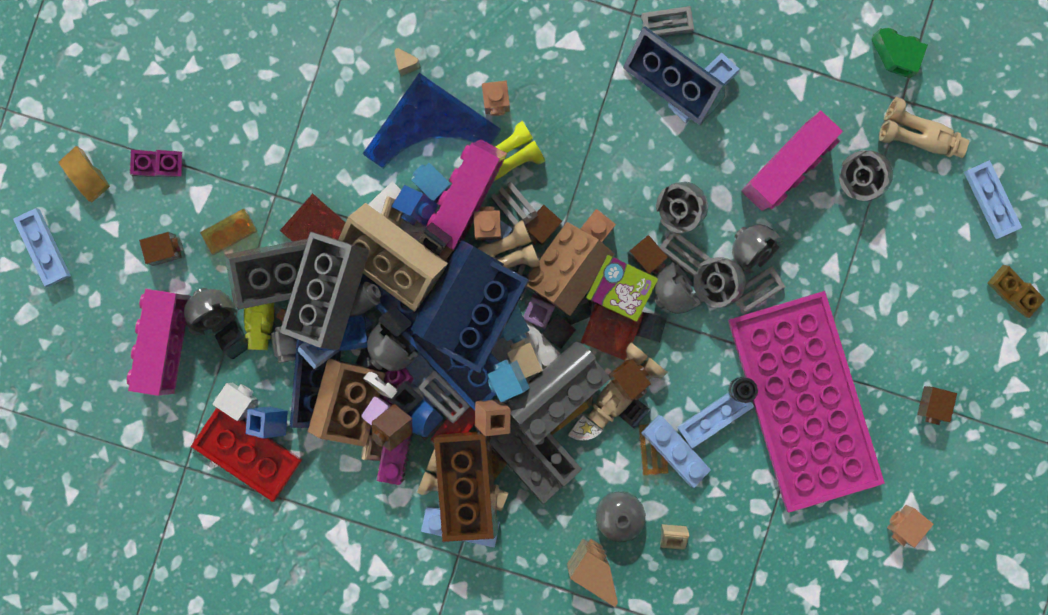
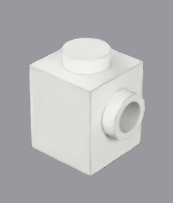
M232 382L226 383L212 405L236 421L247 418V410L249 408H256L254 403L257 398L252 396L253 391L242 384L237 386Z

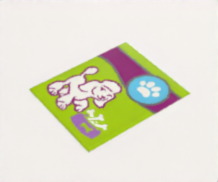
M607 255L586 298L637 321L658 278Z

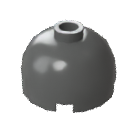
M863 150L851 154L843 161L841 174H839V181L843 191L849 197L862 201L873 200L883 195L889 189L893 180V170L890 162L884 155L876 151Z
M686 181L673 183L664 188L657 197L656 210L657 212L659 211L662 218L660 219L661 223L667 229L676 233H684L698 227L707 216L708 211L707 197L703 190L697 185Z
M762 224L752 225L748 228L742 227L734 236L736 240L732 247L733 259L746 274L753 273L755 271L752 267L758 264L761 268L780 248L777 242H782L783 239L773 229Z
M718 257L709 258L700 264L698 274H695L693 280L694 290L702 302H706L712 308L727 307L741 298L745 290L746 279L742 268L735 261Z
M671 263L656 277L658 281L654 287L656 292L654 300L661 309L666 307L670 312L680 314L687 313L701 305V300L696 292L692 293V281L680 266H675L674 263Z
M202 288L195 291L184 307L185 322L189 332L193 335H205L204 330L212 329L213 333L231 324L236 318L234 313H237L231 298L223 291Z
M381 322L373 329L367 341L368 353L372 357L370 362L379 370L383 368L388 371L403 370L418 357V351L415 348L412 352L408 347L411 343L403 335L401 337L394 336Z
M617 491L609 493L600 500L596 508V522L599 530L606 538L614 542L633 540L641 533L645 525L646 513L644 507L637 497L629 492Z

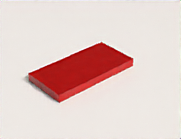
M218 408L215 409L190 446L272 502L276 501L303 460L271 438H260L246 434L245 420L236 421Z

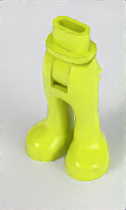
M523 121L515 126L514 133L495 147L508 153L522 144H529L504 160L494 181L523 163L531 161L539 165L546 161L536 142H531L533 137Z
M274 303L244 308V327L247 332L245 338H248V349L268 350V339L272 338L271 335L267 334L272 332L274 324Z

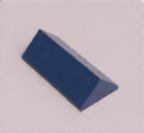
M646 26L642 28L623 69L698 125H701L724 99L725 84Z
M460 240L411 330L422 339L442 349L446 348L456 352L461 343L459 339L461 331L469 327L473 321L472 311L474 307L482 304L486 298L484 295L485 286L489 282L495 281L500 273L498 269L490 266L492 261L502 266L504 263Z
M492 261L490 266L498 269L500 273L495 281H491L485 286L484 295L486 298L482 304L474 307L472 311L473 321L469 327L461 331L459 337L461 343L456 352L436 347L437 350L479 373L482 372L530 281Z
M298 339L290 428H309L327 361L314 369L298 352L299 346L304 343V341ZM341 351L333 355L330 359L340 361Z

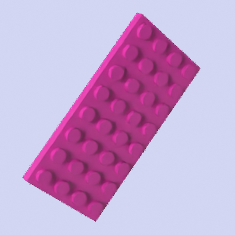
M818 292L729 319L728 323L745 378L752 379L758 387V395L753 400V404L786 511L790 513L885 484L826 292Z

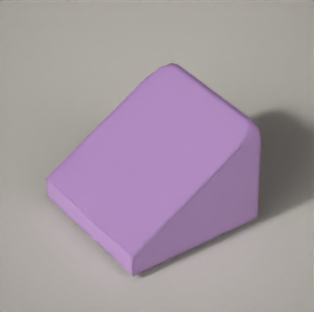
M533 294L523 317L525 321L545 329L555 306L542 297Z
M374 397L363 412L362 418L372 425V421L390 408L392 404L379 397Z

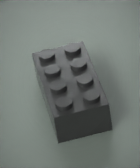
M310 232L280 333L319 348L339 350L370 250Z
M308 239L224 254L233 303L237 309L290 299Z

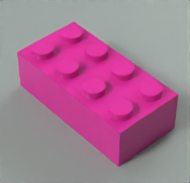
M820 110L793 135L741 192L761 211L767 208L772 210L775 206H779L788 196L785 192L796 188L805 179L803 173L806 174L813 170L823 160L820 155L824 156L840 142L837 137L843 131Z
M483 140L471 143L470 146L467 145L460 157L464 161L451 174L449 182L452 185L447 191L442 193L438 201L441 207L436 214H432L427 223V226L431 222L452 237L447 247L453 250L457 247L460 240L464 241L474 221V212L479 211L507 156L506 152Z
M145 289V293L141 295L139 306L142 309L141 317L137 320L135 326V333L138 334L137 341L131 350V359H133L132 370H129L127 374L128 391L157 396L175 393L186 327L184 307L191 296Z

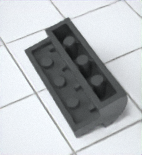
M574 342L529 381L530 389L505 402L511 409L510 421L524 433L534 446L611 379L596 362L594 354L579 342Z
M510 421V434L490 436L491 447L542 504L547 502L561 487H564L582 470L551 433L534 446L524 433Z

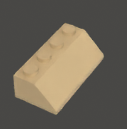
M367 203L363 204L347 218L339 237L340 241L370 250L363 274L414 312L434 288L448 264Z

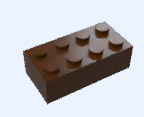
M480 431L440 434L434 437L442 542L494 539L498 534L490 436H485Z

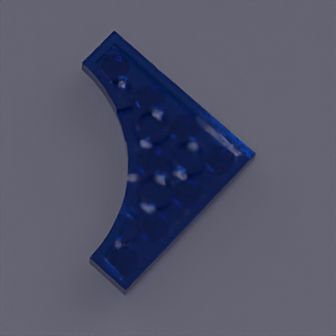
M419 73L362 154L382 169H385L390 161L399 153L419 142L436 138H454L471 143L483 140L492 145L501 132V128Z

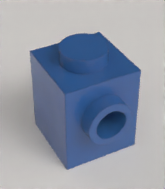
M404 185L391 207L403 214L401 218L414 226L417 222L426 227L438 204L423 193Z
M271 406L249 408L247 410L246 434L260 438L285 436L288 411Z

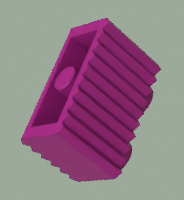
M413 434L391 452L383 446L376 481L400 485L405 480L403 477L406 475L404 472L406 471L405 467L407 466L406 462L408 461L407 457L409 456L408 452L410 451L409 447L411 446L410 442L412 441L411 437Z

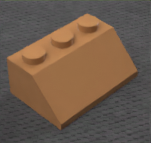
M582 539L567 563L570 579L616 607L618 604L610 565L606 558L607 555L602 549L603 546L593 539H590L589 542Z

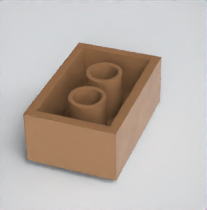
M566 222L540 258V266L534 267L527 276V279L530 280L527 287L570 316L593 285L607 255L613 257L614 253L599 239Z
M329 358L308 432L320 439L366 447L371 425L362 418V414L374 397H379L380 393L363 378L368 372H373L384 381L386 373Z

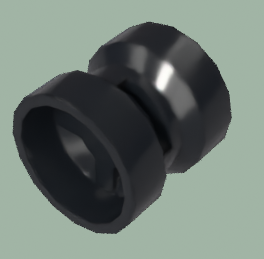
M737 377L730 382L728 392L735 401L749 403L758 395V387L750 378Z

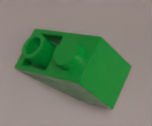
M880 28L873 34L871 40L887 71L909 79L919 72L928 44L922 43L919 38L914 36L905 37L899 35L896 30L891 28Z

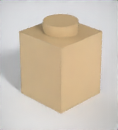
M524 340L510 345L511 351L507 352L511 363L517 360L525 378L542 371L531 343L525 344Z

